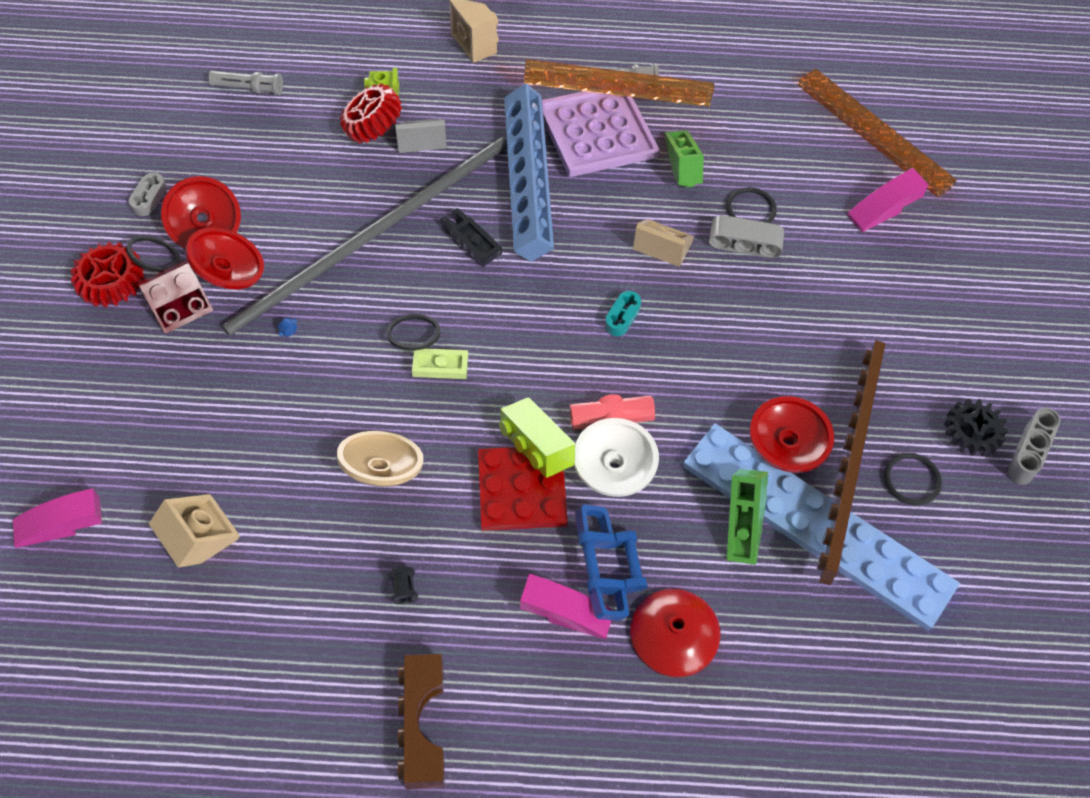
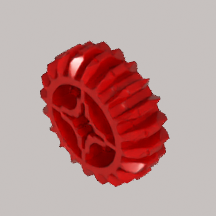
M381 83L379 85L374 84L371 88L366 87L364 91L358 92V95L352 97V100L346 103V108L342 110V115L339 118L341 121L340 126L345 134L354 142L357 141L360 144L363 142L368 143L371 139L375 141L378 136H383L385 131L390 130V127L396 124V119L401 115L402 102L397 93L388 85Z
M109 241L106 246L98 243V247L95 249L88 247V253H80L81 260H74V268L70 269L71 283L77 295L87 304L92 303L95 307L102 304L106 309L110 303L117 307L118 302L121 300L128 303V296H136L135 289H139L136 283L145 280L144 268L138 266L129 258L126 247L120 242L115 246ZM133 252V254L140 260L139 255L136 254V252Z

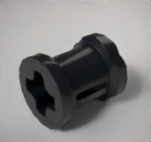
M399 567L388 573V577L392 580L393 604L404 605L419 599L414 589V568Z

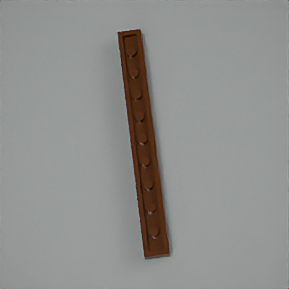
M875 340L871 350H865L862 364L866 365L865 370L862 369L857 385L861 386V390L856 391L852 405L857 407L856 412L851 413L848 428H852V432L847 434L843 445V450L847 451L846 457L842 456L838 472L842 473L841 480L837 479L833 490V496H836L837 500L836 504H831L827 518L832 521L831 528H826L822 544L827 545L825 553L821 552L816 568L821 571L819 582L830 586L838 573L886 345V343Z

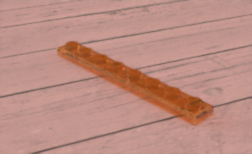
M526 59L524 83L708 107H710L714 93V83L530 59Z
M815 68L800 78L798 83L800 88L905 172L914 168L928 183L927 189L939 198L955 185L956 178Z

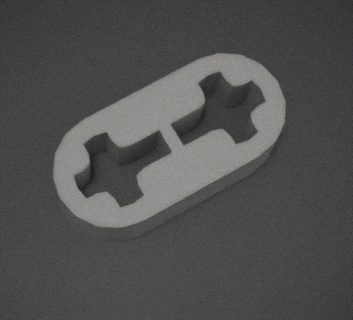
M148 173L141 179L129 198V204L134 214L147 216L154 211L167 189L161 174Z

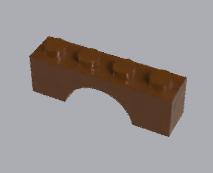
M442 654L404 655V666H399L398 668L399 685H404V696L398 697L399 716H404V728H398L399 748L404 747V760H398V780H404L406 790L445 788L443 748L429 742L419 729L420 715L424 707L434 697L444 693Z

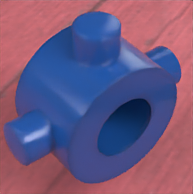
M290 318L283 319L278 325L280 330L278 335L281 337L283 335L286 337L293 335L297 330V325L295 324L297 320L295 318L292 320Z

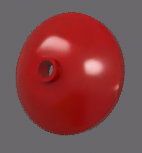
M195 176L181 180L168 191L162 203L161 218L166 233L172 241L181 248L186 249L190 236L200 229L216 227L237 233L241 222V211L236 196L225 184L210 177ZM200 214H205L207 220L200 222L197 217Z
M216 227L204 228L193 233L187 242L185 249L187 261L201 278L212 285L225 289H245L255 285L263 274L264 260L257 247L247 238L234 231Z
M782 396L770 399L756 410L750 423V440L756 453L767 464L782 471L801 473L813 470L824 463L834 445V430L829 418L815 404L802 398ZM784 441H789L792 445H787Z
M665 589L649 595L635 610L630 626L632 646L639 659L654 672L668 677H687L702 671L711 663L720 644V625L714 611L702 598L685 590ZM680 622L683 628L675 629L672 623Z

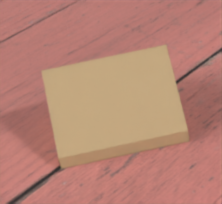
M647 219L637 224L633 250L680 267L694 236Z

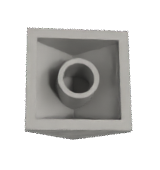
M443 118L397 122L395 124L399 153L447 148L445 120Z

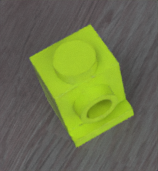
M393 68V71H370L369 78H364V88H371L374 84L379 85L383 83L392 88L399 96L398 68Z

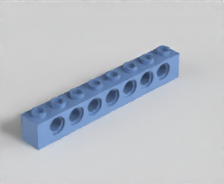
M525 83L504 97L513 248L514 252L532 262L553 250L554 241L542 96Z

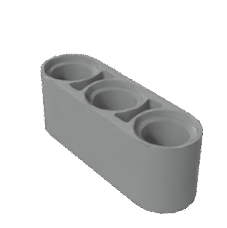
M720 215L712 220L709 243L712 247L721 250L776 258L782 254L785 230L776 224Z
M1039 409L1024 429L1008 467V475L1016 484L1026 485L1030 483L1044 465L1060 425V416L1053 409Z

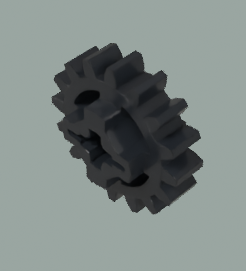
M967 398L964 403L958 401L954 408H951L946 415L947 419L944 422V426L948 427L945 435L953 436L950 442L951 445L957 443L961 445L959 447L960 452L966 448L969 449L970 456H974L976 451H979L983 457L988 451L993 454L1005 441L1004 436L1008 432V429L1003 426L1007 421L1006 419L998 418L1001 411L995 410L993 412L991 410V403L984 406L981 399H978L973 404L970 398Z

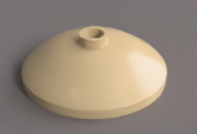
M367 431L351 435L341 442L337 450V462L348 476L360 483L378 487H390L403 484L416 477L423 466V454L414 442L401 435L384 431Z

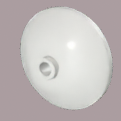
M621 418L603 419L588 426L576 441L574 466L577 474L589 488L600 494L613 497L632 495L644 489L656 474L659 463L657 445L649 432L635 422ZM616 463L619 467L612 468L610 464Z

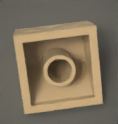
M449 0L451 35L470 60L475 63L496 54L499 41L497 35L498 18L493 11L491 12L483 3L468 0Z
M211 494L165 499L149 523L178 568L201 564L237 541L240 537Z

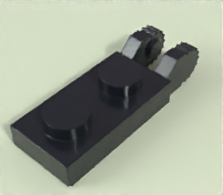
M459 208L452 211L453 218L458 222V225H455L447 216L440 219L444 230L482 267L502 254V247Z

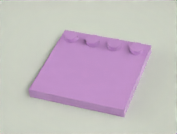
M625 83L542 100L544 125L569 177L659 158L660 150Z

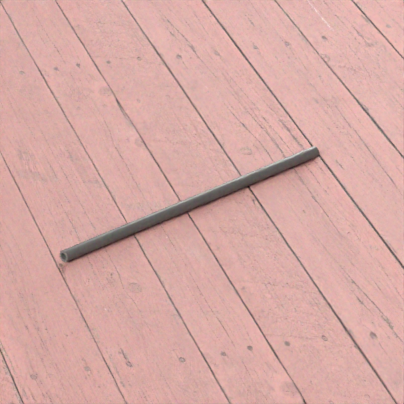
M503 137L499 138L224 323L222 328L226 334L231 336L507 148L506 139Z

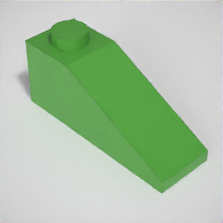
M689 131L664 132L673 176L678 185L693 187L695 184H703L704 155Z
M739 469L732 475L727 561L754 565L757 563L767 499L768 472Z

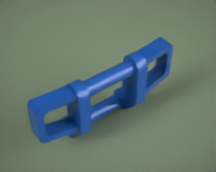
M582 505L575 511L579 545L583 548L589 578L587 589L595 617L599 620L621 621L629 616L626 594L643 591L648 588L646 577L642 576L635 544L638 541L636 532L624 531L613 534L609 513L605 507ZM587 515L597 517L601 532L588 531ZM624 546L631 578L625 580L601 578L595 548L613 549ZM602 594L615 596L617 611H609L605 608Z

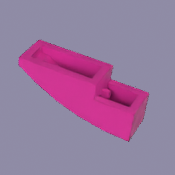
M911 168L875 190L851 209L847 216L861 232H864L900 214L904 206L922 198L928 183L914 168Z
M93 488L53 499L22 513L13 519L14 546L18 548L76 535V529L102 524L100 497Z
M529 574L520 600L521 610L547 617L550 623L606 640L611 620H599L595 617L590 597L561 584ZM605 605V608L607 610L614 611L613 609Z

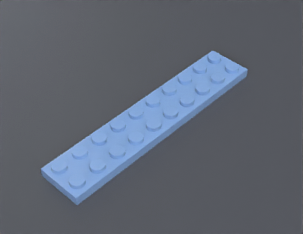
M714 424L684 461L683 468L729 499H731L732 475L739 469L768 472L767 499L763 521L819 558L821 552L825 553L827 545H823L822 540L826 528H831L832 521L827 518L831 504H836V502L794 474L776 469L767 464L756 453L754 448L717 424ZM850 512L838 572L929 632L960 583Z

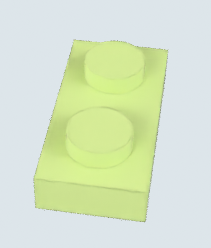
M414 350L413 377L467 379L468 350Z

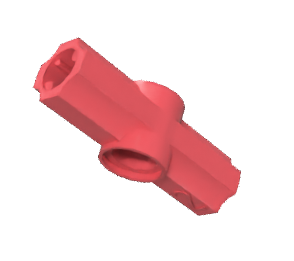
M607 395L599 399L598 402L570 405L571 426L573 430L584 429L597 421L608 418H621L635 423L654 421V400L651 396L622 399L619 395Z

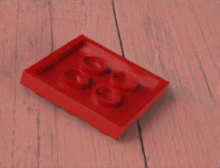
M516 447L478 449L482 531L568 527L564 470L546 478L538 469L531 465L530 460L523 453H520Z

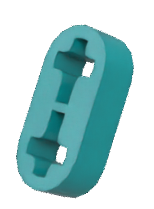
M625 291L619 295L606 317L605 329L610 335L622 336L628 331L641 308V297L639 294L633 291ZM629 302H633V303H634V304H631V305L628 307L627 310L624 309V308H625V304H628ZM620 317L622 318V323H619L617 326L613 325Z

